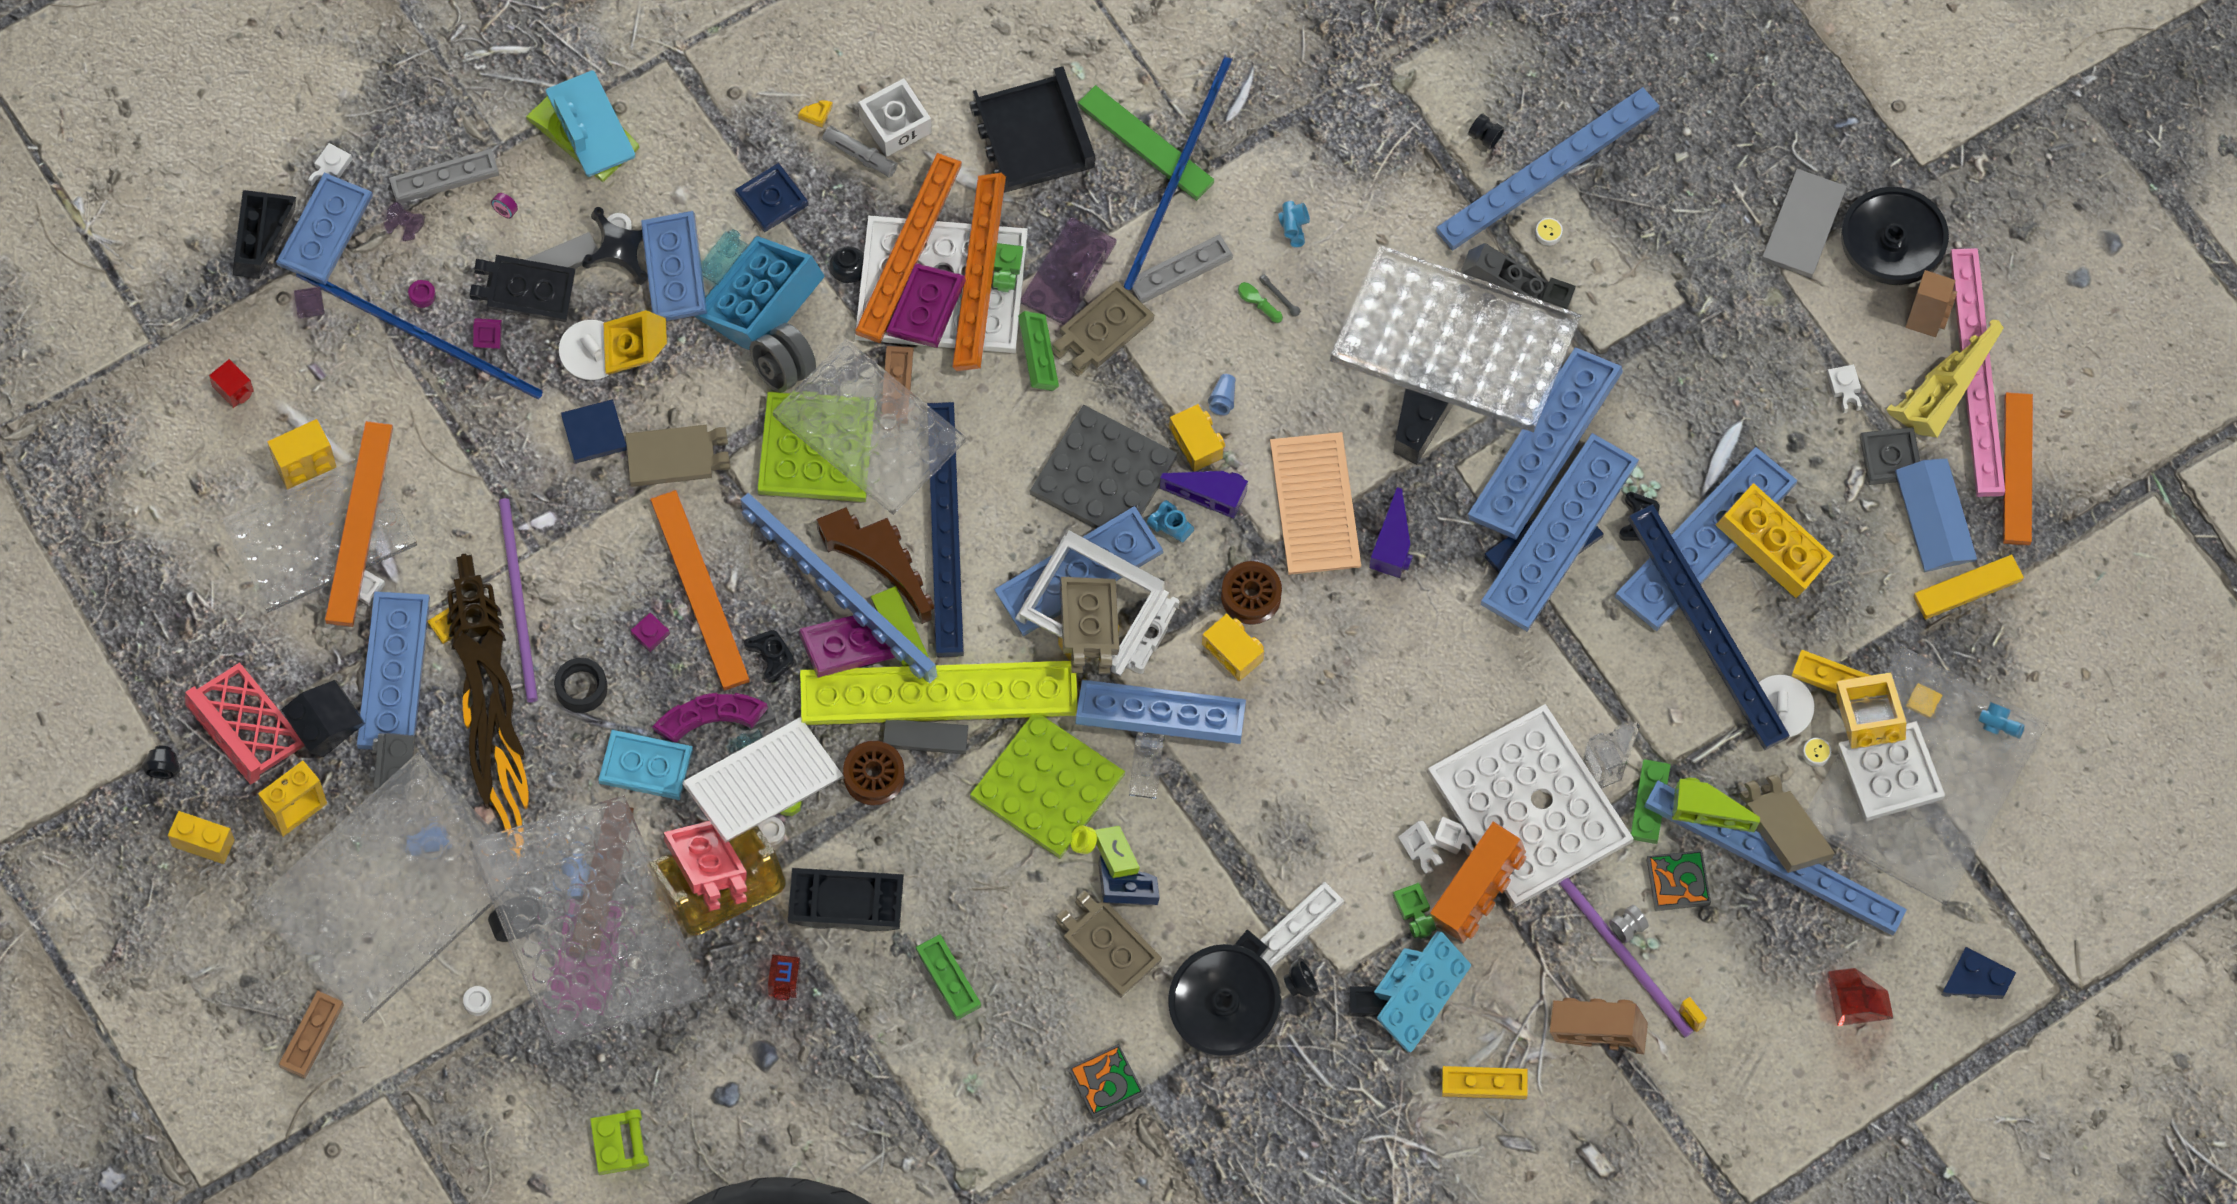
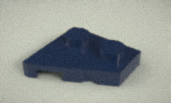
M1100 855L1098 866L1103 903L1158 905L1160 895L1156 876L1146 872H1138V874L1112 878L1102 855Z
M1965 947L1941 995L1944 997L1967 995V998L1985 996L1989 999H2003L2016 972Z

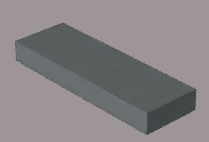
M886 720L883 742L893 746L895 749L966 754L968 725Z

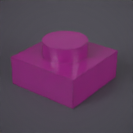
M475 318L473 324V347L500 349L502 320Z
M650 612L631 629V635L651 652L670 635V631Z

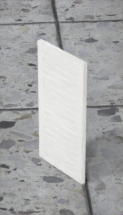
M800 717L684 780L682 784L726 843L840 780L843 774L807 725L801 722Z

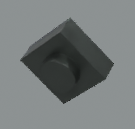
M1551 277L1541 304L1567 313L1576 286Z

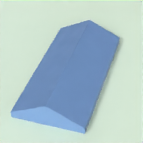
M1948 459L1923 460L1895 470L1924 572L1976 561V553Z

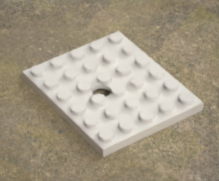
M868 216L856 328L905 224V218ZM936 221L917 264L938 268L939 265H947L954 273L965 276L972 224ZM999 226L997 243L1023 246V257L1020 275L1016 274L1015 290H1009V292L998 291V288H993L992 278L983 351L1016 353L1019 325L1018 315L1020 314L1028 234L1027 228ZM963 288L938 347L955 348ZM887 332L881 341L885 343L926 346L888 336ZM855 334V340L871 341Z
M1546 704L1428 768L1429 776L1460 824L1467 830L1466 833L1472 838L1475 846L1493 821L1521 839L1526 850V860L1519 870L1514 869L1509 877L1511 879L1510 884L1504 891L1514 908L1633 842L1634 838ZM1539 790L1544 793L1548 792L1552 797L1551 806L1546 809L1536 808L1531 802V796L1534 792Z

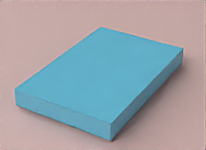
M612 730L598 780L599 784L680 800L684 787L682 783L686 779L693 746Z

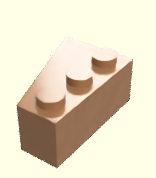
M1925 270L1905 328L1936 338L1939 328L1945 329L1958 292L1953 290L1956 280Z
M1563 998L1562 1001L1553 1000L1550 1034L1556 1042L1592 1047V1043L1610 1044L1609 1050L1618 1051L1619 1046L1636 1048V1054L1645 1055L1648 1022L1637 1004L1633 1001L1622 999L1618 1000L1617 1003L1606 1002L1603 999H1591L1590 1002H1584L1575 998Z

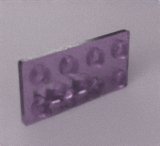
M1071 217L1023 294L1021 304L1065 325L1073 317L1114 249L1117 240Z

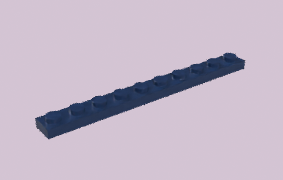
M954 402L927 403L936 657L964 656Z
M1652 504L1630 515L1628 521L1764 751L1787 740L1790 736L1654 505Z

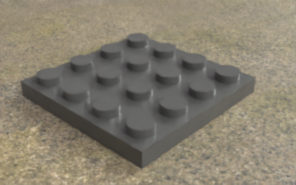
M1083 404L1030 489V495L1097 529L1134 506L1142 516L1160 487L1162 473L1169 472L1177 459L1178 453Z

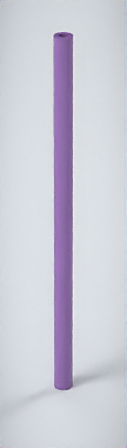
M505 498L499 500L526 699L527 702H536L538 697L510 500Z
M1566 878L1560 882L1561 887L1681 1034L1686 1038L1693 1033L1694 1030L1572 881Z

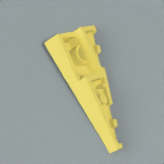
M1991 320L1989 322L1990 327L1979 337L1973 335L1969 339L1971 343L1960 353L1954 351L1925 376L1926 380L1915 391L1909 389L1905 392L1906 398L1896 407L1891 404L1886 409L1889 415L1908 428L1914 427L1915 433L1918 435L1938 438L2004 329L2000 321Z

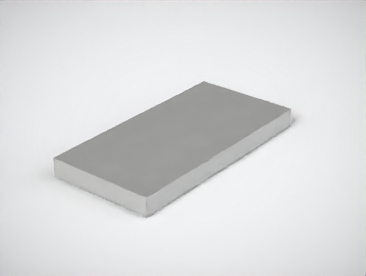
M1797 169L1763 254L1762 261L1812 279L1847 186Z

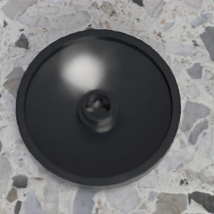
M1882 187L1863 194L1850 206L1843 221L1841 241L1845 255L1860 273L1880 283L1905 285L1922 280L1925 270L1934 272L1939 267L1948 247L1949 230L1941 210L1923 194L1903 187Z
M1231 944L1209 946L1191 955L1175 973L1168 995L1170 1017L1180 1036L1197 1051L1222 1058L1240 1056L1260 1046L1274 1030L1280 1016L1282 1003L1278 980L1266 961L1247 948Z

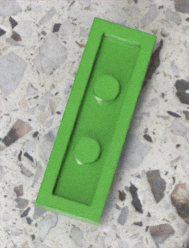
M1024 311L1018 317L1031 387L1054 391L1059 387L1046 315Z
M1643 759L1631 828L1633 840L1652 844L1658 843L1662 816L1645 808L1644 805L1657 781L1668 784L1671 764Z
M941 934L916 947V952L956 1020L981 1008V1002Z

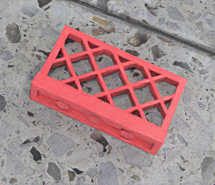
M241 663L236 664L200 688L196 689L194 686L185 692L186 707L250 785L260 779V774L305 746L288 720ZM238 673L245 681L244 688L228 686L229 679ZM211 690L223 691L221 702L210 701L204 694ZM226 692L242 694L241 704L224 703ZM246 695L258 696L261 700L260 708L244 706ZM223 709L239 711L237 722L225 720L222 717ZM242 713L259 714L257 725L241 723ZM262 715L274 716L277 719V727L261 726ZM239 729L256 731L254 742L241 740L238 736ZM259 732L275 734L273 745L257 743ZM278 735L291 736L295 743L289 747L277 746ZM256 749L272 751L271 758L261 764L255 757Z

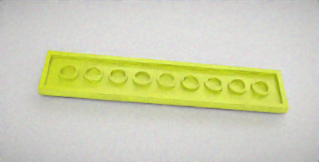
M1071 661L936 665L938 677L930 684L923 677L921 679L917 678L909 666L854 668L818 678L814 670H800L801 722L806 725L883 723L886 720L940 721L1031 717V715H1043L1044 717L1076 716L1078 708L1076 673H1071Z

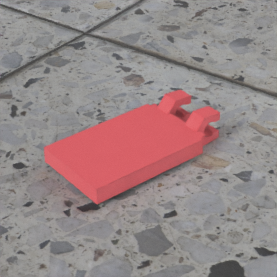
M710 821L664 832V842L694 894L697 893L698 896L703 895L704 903L709 911L720 909V903L717 900L720 898L719 890L729 888L735 904L747 902V897L743 893L747 891V886L745 885L747 872L730 842H724Z

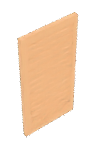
M1343 433L1270 439L1288 575L1361 568Z

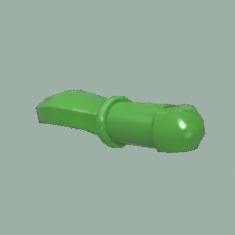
M1246 282L1239 285L1238 293L1244 301L1256 303L1257 308L1261 309L1274 323H1280L1283 320L1282 313L1277 311L1266 298L1263 299L1254 286Z

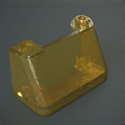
M758 826L729 841L747 872L745 880L747 891L743 892L747 897V902L735 904L729 888L719 890L720 898L717 900L720 903V909L709 911L704 903L703 895L698 896L697 893L694 894L672 855L662 856L649 863L654 876L688 934L692 936L703 934L777 896L785 888L786 880L776 852Z

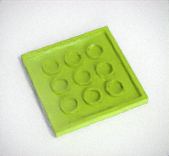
M768 392L758 495L866 502L876 405L875 399Z
M1031 715L971 792L970 798L1061 859L1071 846L1073 830L1080 825L1086 826L1125 776V771L1043 715Z

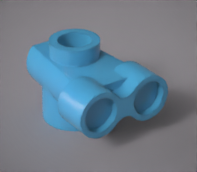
M1287 201L1282 204L1283 212L1278 214L1279 221L1284 229V236L1290 238L1291 246L1301 247L1305 244L1301 225L1310 223L1309 212L1304 203L1296 205L1294 201Z
M1167 500L1162 502L1159 509L1151 514L1147 520V525L1156 532L1161 530L1182 543L1194 532V526L1186 520L1185 514L1177 510V507Z
M1990 702L1987 711L1982 710L1978 720L1984 723L1983 729L1998 735L1999 731L2002 730L2004 733L2018 739L2022 736L2025 725L2022 723L2008 720L2011 710Z

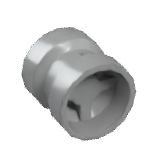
M1635 905L1626 908L1622 916H1615L1609 921L1611 929L1623 943L1629 942L1633 939L1634 933L1643 932L1649 926L1646 917Z

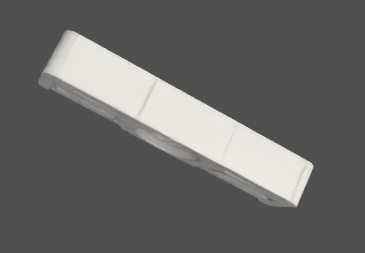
M1166 598L1150 626L1158 630V635L1152 639L1144 636L1126 668L1138 674L1144 673L1145 666L1153 651L1156 652L1168 629V623L1176 608L1179 609V600L1177 598Z

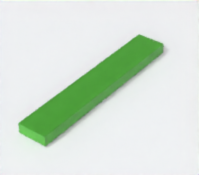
M1095 85L1078 102V107L1168 179H1171L1182 153ZM1189 160L1178 183V187L1197 201L1214 184V179Z

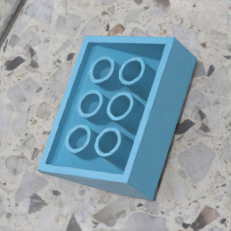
M756 236L705 298L707 314L694 317L742 348L750 350L749 347L754 340L762 335H769L772 329L780 324L787 323L823 280L825 275L811 255Z

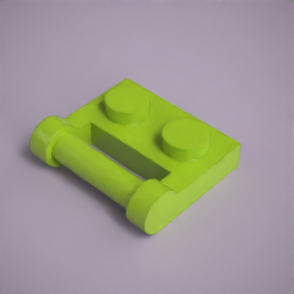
M633 1109L625 1113L590 1118L599 1175L641 1169L649 1166L648 1156L644 1152L641 1133V1110ZM629 1124L634 1156L631 1159H625L620 1125Z

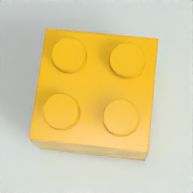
M317 419L267 441L273 463L287 490L302 487L308 480L317 476H326L337 467L331 445Z

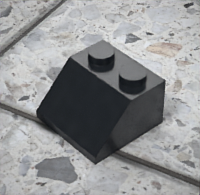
M337 680L302 692L281 709L309 753L325 757L366 724Z

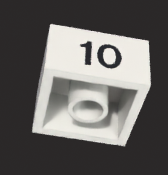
M904 78L858 102L859 117L885 157L932 133L930 116Z

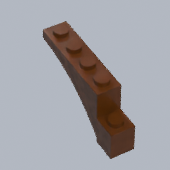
M847 507L816 519L817 530L828 553L831 551L842 553L874 569L893 586L897 587V590L915 611L921 624L932 620L931 610L934 609L932 599L929 594L924 595L921 589L923 586L921 576L918 571L913 572L910 566L912 563L911 555L907 548L902 549L899 543L901 540L900 532L896 525L891 526L888 518L860 528L856 515H850Z

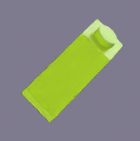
M1691 777L1680 779L1675 788L1672 820L1753 833L1760 823L1759 816L1712 785L1700 782L1699 779Z

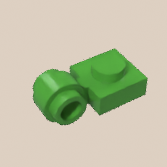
M997 243L993 270L995 272L993 288H998V291L1002 292L1015 290L1016 274L1020 275L1023 246Z
M1416 883L1393 892V898L1403 920L1413 917V921L1409 922V928L1413 937L1422 939L1432 935V932L1436 931V926L1431 915L1425 916L1424 914L1430 910V905L1420 884Z

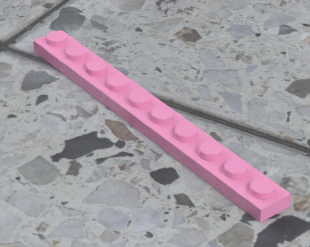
M1978 248L1951 249L1950 252L1952 279L1956 280L1953 288L1955 291H1958L1955 298L1960 351H1963L1971 344L1969 339L1973 335L1979 337L1987 330ZM1989 352L1965 391L1977 497L2004 496L2005 493Z

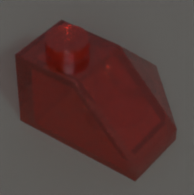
M1856 968L1827 972L1837 1026L1893 1019L1888 990Z

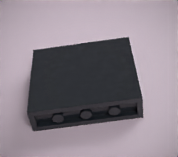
M1064 66L1054 68L1053 77L979 97L977 90L973 91V101L969 102L972 116H977L980 124H977L978 133L981 140L985 139L988 146L985 147L987 159L989 162L993 161L996 168L993 169V174L1002 173L1006 177L1004 193L1095 168V153Z

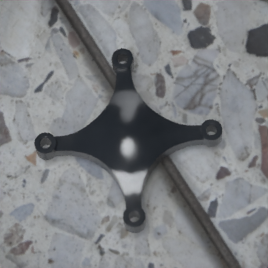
M601 207L594 208L591 218L596 221L600 228L602 236L601 246L594 254H587L583 258L582 266L588 269L598 262H613L626 268L633 275L637 284H644L648 274L641 270L637 260L638 245L643 240L642 230H628L616 226L606 219L603 215L604 210Z

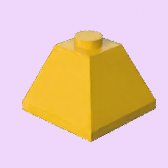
M645 310L604 322L605 374L610 375L651 363L667 344L666 318Z

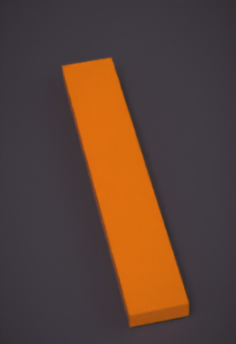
M2006 392L2004 397L2005 493L2003 500V544L2031 545L2033 394Z

